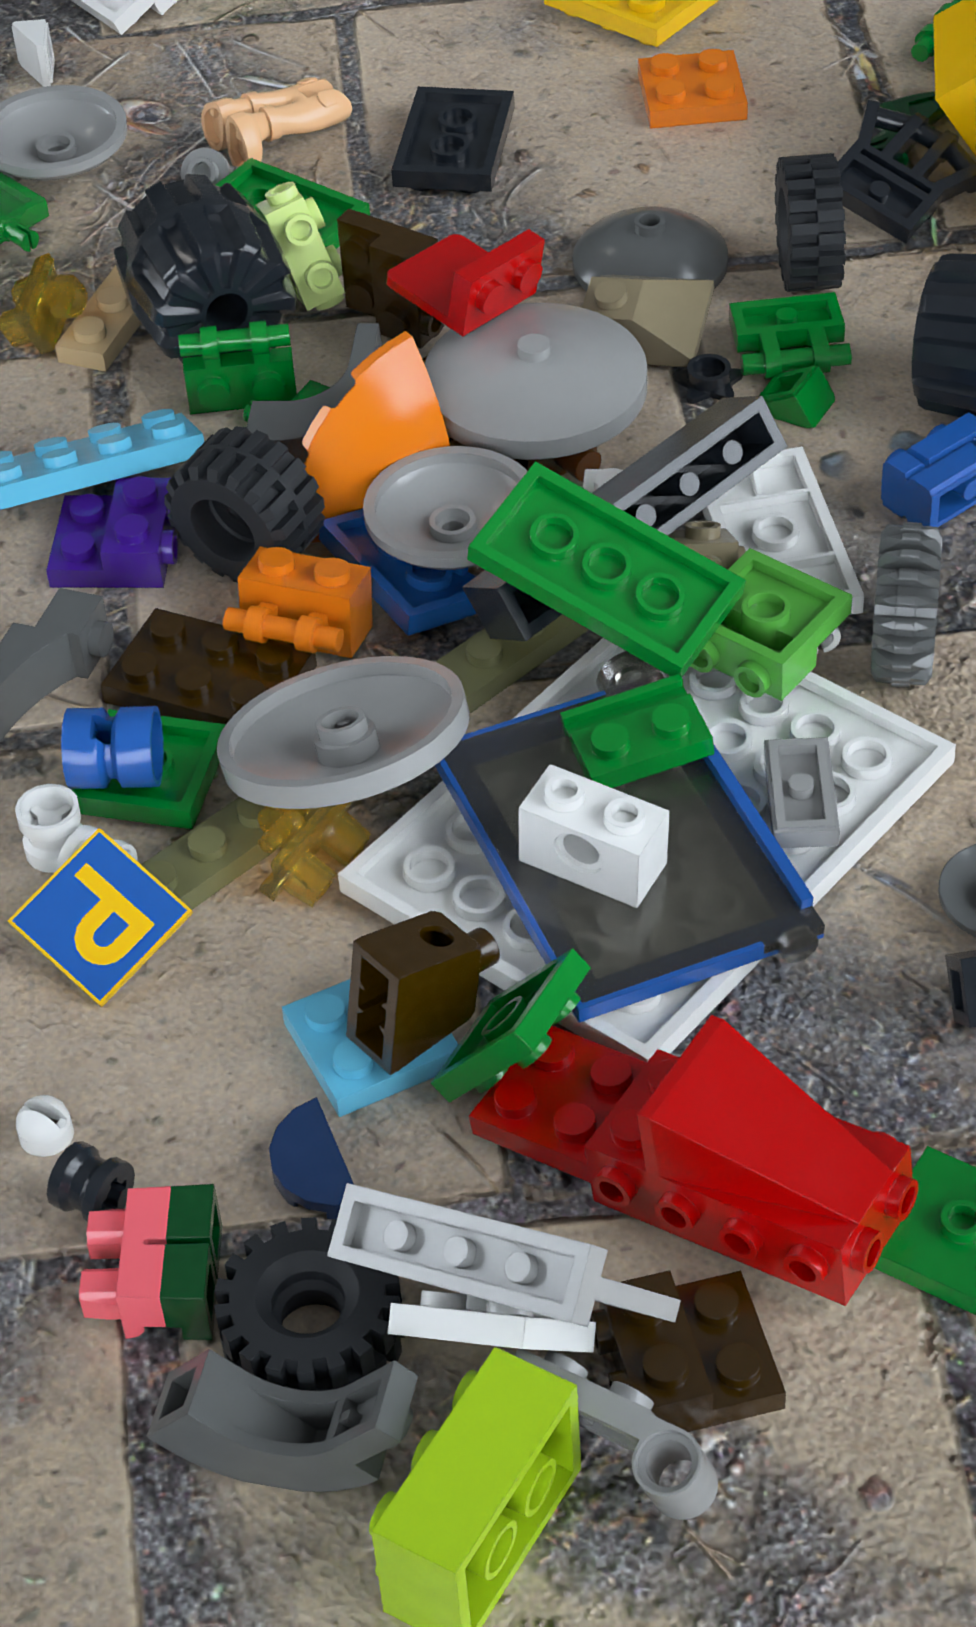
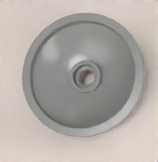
M47 86L16 94L0 103V170L15 177L29 180H60L86 173L106 162L123 144L128 129L125 111L121 104L112 96L97 89L83 86Z
M447 446L414 453L388 466L370 484L363 503L366 529L372 540L383 551L411 565L436 570H456L477 566L467 560L469 544L527 473V470L515 460L501 453L477 447Z

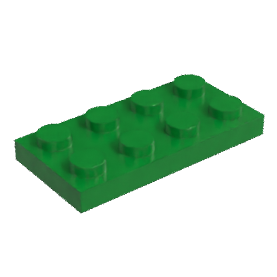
M536 461L468 546L467 560L669 676L680 674L683 677L742 596L746 584L744 578Z

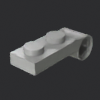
M524 1349L517 1350L514 1356L577 1385L579 1426L633 1452L632 1470L634 1477L662 1514L677 1520H687L701 1515L711 1506L718 1490V1477L713 1465L691 1434L654 1415L651 1411L654 1402L633 1387L618 1381H613L609 1390L586 1379L588 1371L583 1366L556 1351L548 1350L543 1359ZM679 1460L692 1462L690 1473L683 1482L672 1487L659 1486L660 1476L669 1464Z

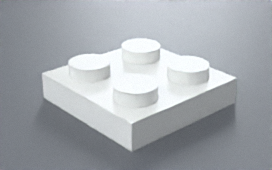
M422 1290L420 1305L391 1303L388 1334L518 1349L593 1353L596 1322L589 1321L588 1327L463 1293Z

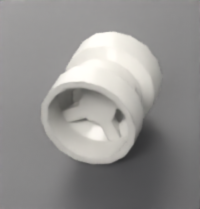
M44 784L26 791L18 799L15 812L19 830L24 835L22 841L27 861L33 868L39 871L55 873L62 846L67 838L83 825L80 823L81 813L77 795L70 788L63 785Z

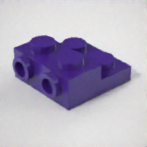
M145 476L116 479L113 495H64L46 569L50 588H164L168 564H176L178 559V536L167 516L170 511L165 506L164 496L168 493L166 486L171 478H149Z

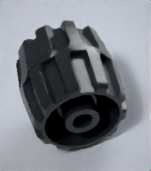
M186 174L185 179L163 184L161 181H158L145 189L146 196L132 211L126 209L118 224L122 244L114 250L116 267L132 310L167 357L171 359L179 358L183 364V358L203 356L181 357L178 335L200 333V327L216 325L217 331L249 328V322L266 320L267 326L278 325L283 315L295 312L297 295L288 277L291 269L282 248L264 218L244 195L231 184L225 183L219 187L214 185L204 174ZM252 350L223 352V353H221V354H225V353H235V352H244V351H252Z
M949 253L942 255L938 262H934L920 298L913 337L912 386L918 406L925 410L956 417H962L968 412L976 416V254Z

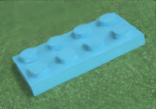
M161 409L144 414L141 417L142 423L121 428L120 423L102 424L89 429V437L67 442L66 437L48 438L35 443V451L13 456L12 451H0V510L187 461L205 442L203 433L182 413L174 414L173 409Z

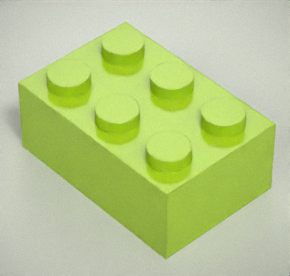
M494 1347L479 1371L471 1369L464 1375L455 1391L451 1413L439 1431L431 1429L422 1437L412 1458L410 1474L397 1493L388 1491L381 1498L371 1517L369 1534L372 1536L376 1560L375 1573L379 1580L383 1612L412 1627L483 1626L581 1470L578 1392L576 1384L497 1347Z

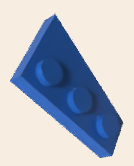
M363 509L324 520V525L319 530V540L335 558L343 559L348 563L371 567L372 598L407 636L476 615L462 588L476 577L468 572V568L456 570L428 569L411 565L389 555L370 537L365 526Z

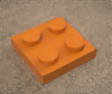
M707 49L701 53L682 55L660 53L649 58H638V77L650 129L747 120L748 102L734 50Z

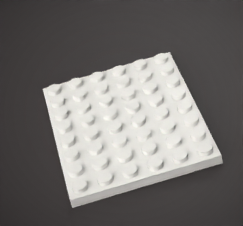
M602 638L512 719L603 690L606 692L604 698L670 676ZM690 666L682 677L687 694H691L713 736L714 745L770 831L771 822L764 765V740L828 737L840 828L839 846L782 848L813 895V907L954 763L956 744L813 672H810L782 701L766 693L758 698L750 697L739 689L733 677L714 668L708 673H702ZM569 739L474 770L518 848L519 807L547 767L551 764L585 777L573 753ZM679 767L613 788L670 811L667 864L638 908L556 875L554 877L558 882V892L546 895L578 953L591 967L589 972L596 983L776 921ZM443 781L338 873L340 892L393 924L429 911L443 913L466 933L479 927L486 929L498 944L500 959L497 964L482 971L479 975L504 991L546 965ZM761 960L578 1023L571 1011L559 1024L583 1038L648 1062L657 1049L671 1053Z

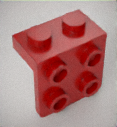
M528 229L487 252L465 236L452 234L391 268L387 273L386 284L463 337L536 293L537 284L543 271L541 261L545 239Z

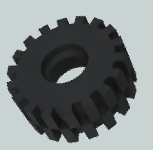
M834 153L778 158L776 164L777 174H775L776 242L779 249V268L781 267L782 281H784V289L787 292L834 289L842 286L845 274L843 265H845L846 261L844 244H846V232L844 231L845 209H843L842 203L844 197L843 188L840 186L841 174L840 169L837 168L838 161L834 157Z
M317 1217L301 1218L302 1230L288 1232L285 1221L270 1226L272 1239L264 1243L257 1234L244 1242L246 1258L243 1259L232 1253L224 1265L227 1279L218 1278L215 1288L217 1305H214L224 1358L260 1379L287 1388L306 1391H327L347 1386L385 1366L387 1361L392 1362L395 1360L398 1362L402 1353L401 1338H405V1336L388 1334L391 1303L402 1304L399 1277L327 1257L336 1219H332L329 1230H319ZM307 1305H326L338 1310L340 1313V1317L334 1324L315 1333H296L283 1326V1320L290 1313Z

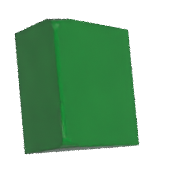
M815 365L775 375L759 395L763 396L774 419L804 428L816 427L835 402V394L820 366Z

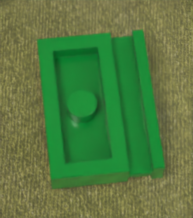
M680 674L560 713L563 732L571 742L573 753L585 778L610 788H615L714 755L713 736L691 694H687Z

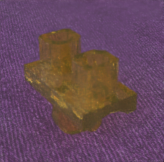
M50 253L36 257L29 276L15 281L11 293L16 307L2 312L0 330L13 347L33 342L41 354L53 351L66 319L77 317L84 311L88 302L87 290L74 275H57L54 269V259Z
M352 802L320 807L307 822L304 818L310 812V808L283 809L264 806L258 813L257 819L264 833L258 840V845L264 852L269 854L273 853L278 846L282 850L272 860L271 868L273 872L260 885L259 891L274 902L285 889L292 896L313 908L324 896L337 876L335 871L315 857L317 852L322 848L346 867L361 854L372 835L360 822L347 813Z

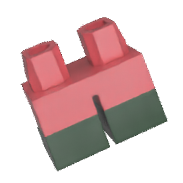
M214 1184L129 1188L126 1209L89 1211L86 1234L90 1259H120L119 1268L84 1269L81 1271L79 1300L84 1318L121 1319L126 1339L140 1336L144 1332V1327L181 1328L184 1340H213L214 1305H216L215 1288L219 1273L223 1227Z

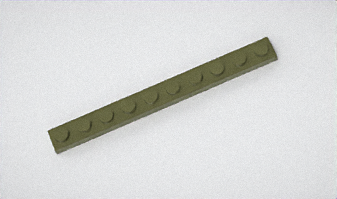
M563 614L527 641L490 639L484 628L437 660L436 663L452 670L459 677L463 685L469 711L472 713L589 629ZM238 797L141 865L192 910L341 804L320 808L283 809L258 805Z

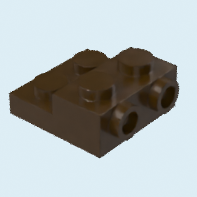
M349 208L337 219L346 307L376 317V323H379L380 332L383 336L393 339L406 331L413 336L417 348L422 349L432 338L439 335L444 324L388 287L386 284L387 273L391 268L438 242V239Z
M670 1270L621 1281V1283L681 1300L675 1323L599 1303V1309L592 1310L590 1322H596L594 1340L596 1350L599 1355L611 1353L616 1371L608 1373L609 1386L611 1387L613 1381H618L640 1391L654 1402L651 1411L656 1417L687 1432L785 1409L786 1391L741 1270L677 1286L674 1283Z

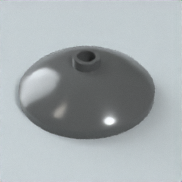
M636 207L602 218L580 236L573 250V272L576 280L585 291L588 289L591 277L602 275L714 280L716 288L727 272L728 248L722 235L714 227L694 214L668 207Z

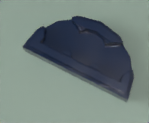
M315 1097L294 1108L276 1127L269 1146L274 1185L288 1204L293 1207H298L299 1204L308 1210L326 1212L327 1219L337 1220L346 1184L354 1185L318 1098Z

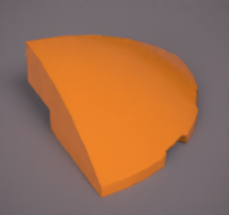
M406 331L386 342L352 370L351 376L355 379V385L335 408L323 406L302 440V445L308 452L304 463L307 466L305 470L308 475L315 478L319 486L316 492L323 497L325 508L321 513L325 516V519L363 509L365 494L370 484L384 469L396 461L420 451L450 446L440 406L427 369L413 336ZM319 534L313 539L311 543L321 542L319 540Z

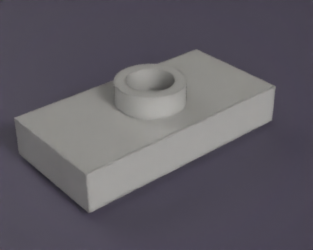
M828 737L764 740V765L771 832L781 848L839 846L840 828Z

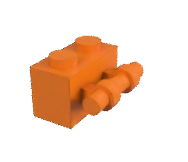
M260 546L237 577L239 608L228 607L223 617L224 630L243 633L244 639L247 641L266 643L268 639L293 643L294 648L298 651L308 653L322 652L352 658L373 627L371 567L348 563L340 558H320L294 553L282 547L265 548Z

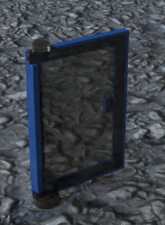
M627 651L617 654L601 668L596 680L599 692L464 734L458 745L435 765L545 964L573 948L591 967L575 991L581 997L579 1003L572 1010L578 1023L778 953L787 963L800 962L812 955L818 947V939L824 938L825 924L813 907V895L715 745L714 755L613 788L670 811L667 864L638 908L519 861V807L547 767L551 764L585 777L573 753L571 742L563 732L560 713L665 678L660 670Z

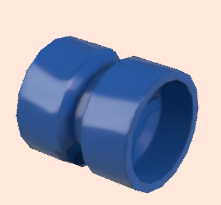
M104 707L67 708L62 723L61 753L63 773L68 788H107L111 779H117L122 788L160 787L164 765V739L162 720L158 707H120L114 717H110Z

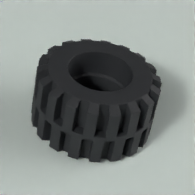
M235 426L233 430L225 427L219 429L214 435L212 434L168 481L166 486L168 493L164 496L165 506L170 511L167 516L171 526L179 532L178 538L183 545L188 546L194 553L193 556L201 563L204 562L210 566L213 572L222 577L224 575L229 576L236 583H238L237 577L260 546L265 548L282 547L301 554L320 533L319 530L324 525L325 516L321 512L324 510L325 505L323 497L316 492L319 486L315 478L308 475L305 470L307 466L299 457L295 458L288 452V447L280 441L275 443L270 440L267 434L258 430L251 433L246 427Z

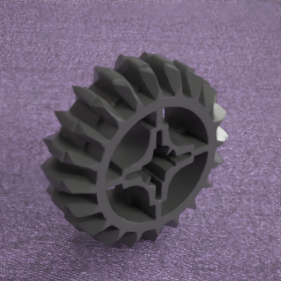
M903 522V524H887L881 532L871 653V675L875 682L891 683V687L910 688V685L925 686L932 677L942 553V535L937 527L922 526V523Z

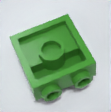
M749 548L728 569L746 580L744 592L691 664V667L702 673H708L714 668L733 677L739 689L750 697L758 698L766 693L782 701L815 668L817 647L851 614L852 594Z

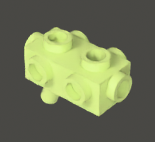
M294 182L282 183L270 189L265 194L266 200L256 204V207L282 248L291 269L288 277L298 300L307 311L313 308L319 311L326 310L339 304L345 298V291L339 279V276L343 275L341 258L333 244L325 248L318 229L325 226V222L313 197L304 200Z

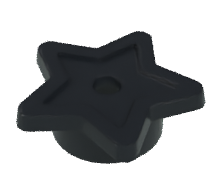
M717 354L698 355L688 362L687 370L675 371L673 373L674 381L687 388V402L690 404L708 398L721 400L722 398L734 397L732 386L743 378L741 369L731 368L730 362L725 357Z

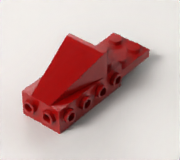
M714 1015L709 1017L680 1057L657 1049L648 1062L551 1026L547 1034L552 1039V1042L547 1050L526 1068L522 1069L517 1063L510 1066L504 1076L489 1089L469 1114L472 1134L591 1183L593 1200L595 1202L844 1306L847 1305L866 1274H869L876 1266L883 1248L898 1225L910 1214L918 1194V1181L912 1178L911 1146L897 1141L887 1133L870 1131L834 1117L815 1102L727 1021Z

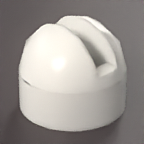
M39 1095L32 1097L24 1103V1106L17 1114L16 1131L20 1145L31 1155L47 1157L58 1154L73 1139L74 1128L70 1113L63 1102L54 1096ZM51 1119L57 1120V1124H55Z

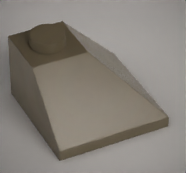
M628 275L593 276L590 279L582 308L607 316L626 328L641 345L645 353L647 365L687 367L688 362L698 354L715 285L714 280Z

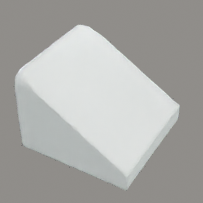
M45 19L13 22L12 32L20 65L43 87L51 86V83H53L55 59L48 22Z

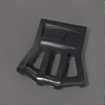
M868 99L858 139L838 161L837 168L840 169L841 174L840 186L843 188L844 196L842 203L845 208L906 244L921 225L933 216L940 203L965 191L970 194L976 192V162L958 143V135L949 130H946L944 133L930 126L928 124L929 118L919 112H916L914 115L882 108L880 107V101ZM874 127L897 133L882 151L870 145ZM918 142L929 150L911 170L897 160L910 145L913 146ZM945 161L956 171L934 183L927 179L939 164Z

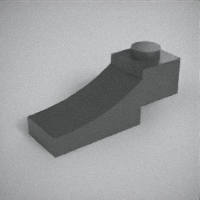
M59 588L35 627L12 623L0 642V742L15 723L36 703L76 677L88 679L99 659L108 655L113 643L114 629L113 625L107 620L103 596Z

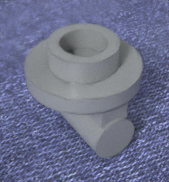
M198 148L191 151L185 157L181 166V180L185 179L186 174H204L216 185L238 167L229 166L224 155L215 149Z

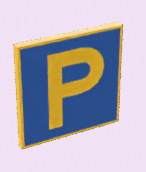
M98 828L8 920V923L102 1008L193 914V911L103 830Z

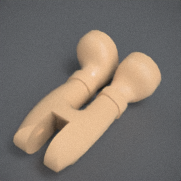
M316 77L303 78L297 81V84L286 88L258 93L251 91L243 93L238 99L221 98L206 103L202 110L201 123L209 146L217 151L228 149L232 165L239 167L250 158L262 161V141L270 142L281 138L282 135L306 134L329 128L346 121L351 116L352 105L350 100L341 91L333 89L332 84L325 78L317 79Z

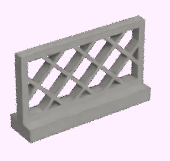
M349 1183L346 1184L327 1257L584 1327L589 1325L594 1302L674 1323L681 1300L601 1277L608 1249Z

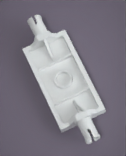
M802 446L784 449L702 510L706 521L720 523L721 528H726L739 542V546H744L746 551L749 548L852 594V610L850 615L863 613L864 593ZM838 627L821 643L824 653L833 650L839 644L841 634Z

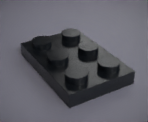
M418 86L391 169L393 187L411 188L416 191L442 189L459 190L464 193L492 192L515 109L514 91Z

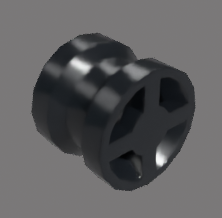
M84 1141L74 1142L59 1156L51 1171L47 1184L48 1202L65 1212L74 1209L81 1211L86 1222H88L89 1211L124 1209L128 1189L134 1186V1168L129 1162L118 1157L107 1160L101 1158L99 1150Z

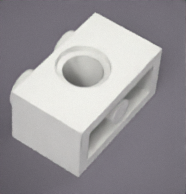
M550 764L519 807V861L638 908L667 864L670 811Z

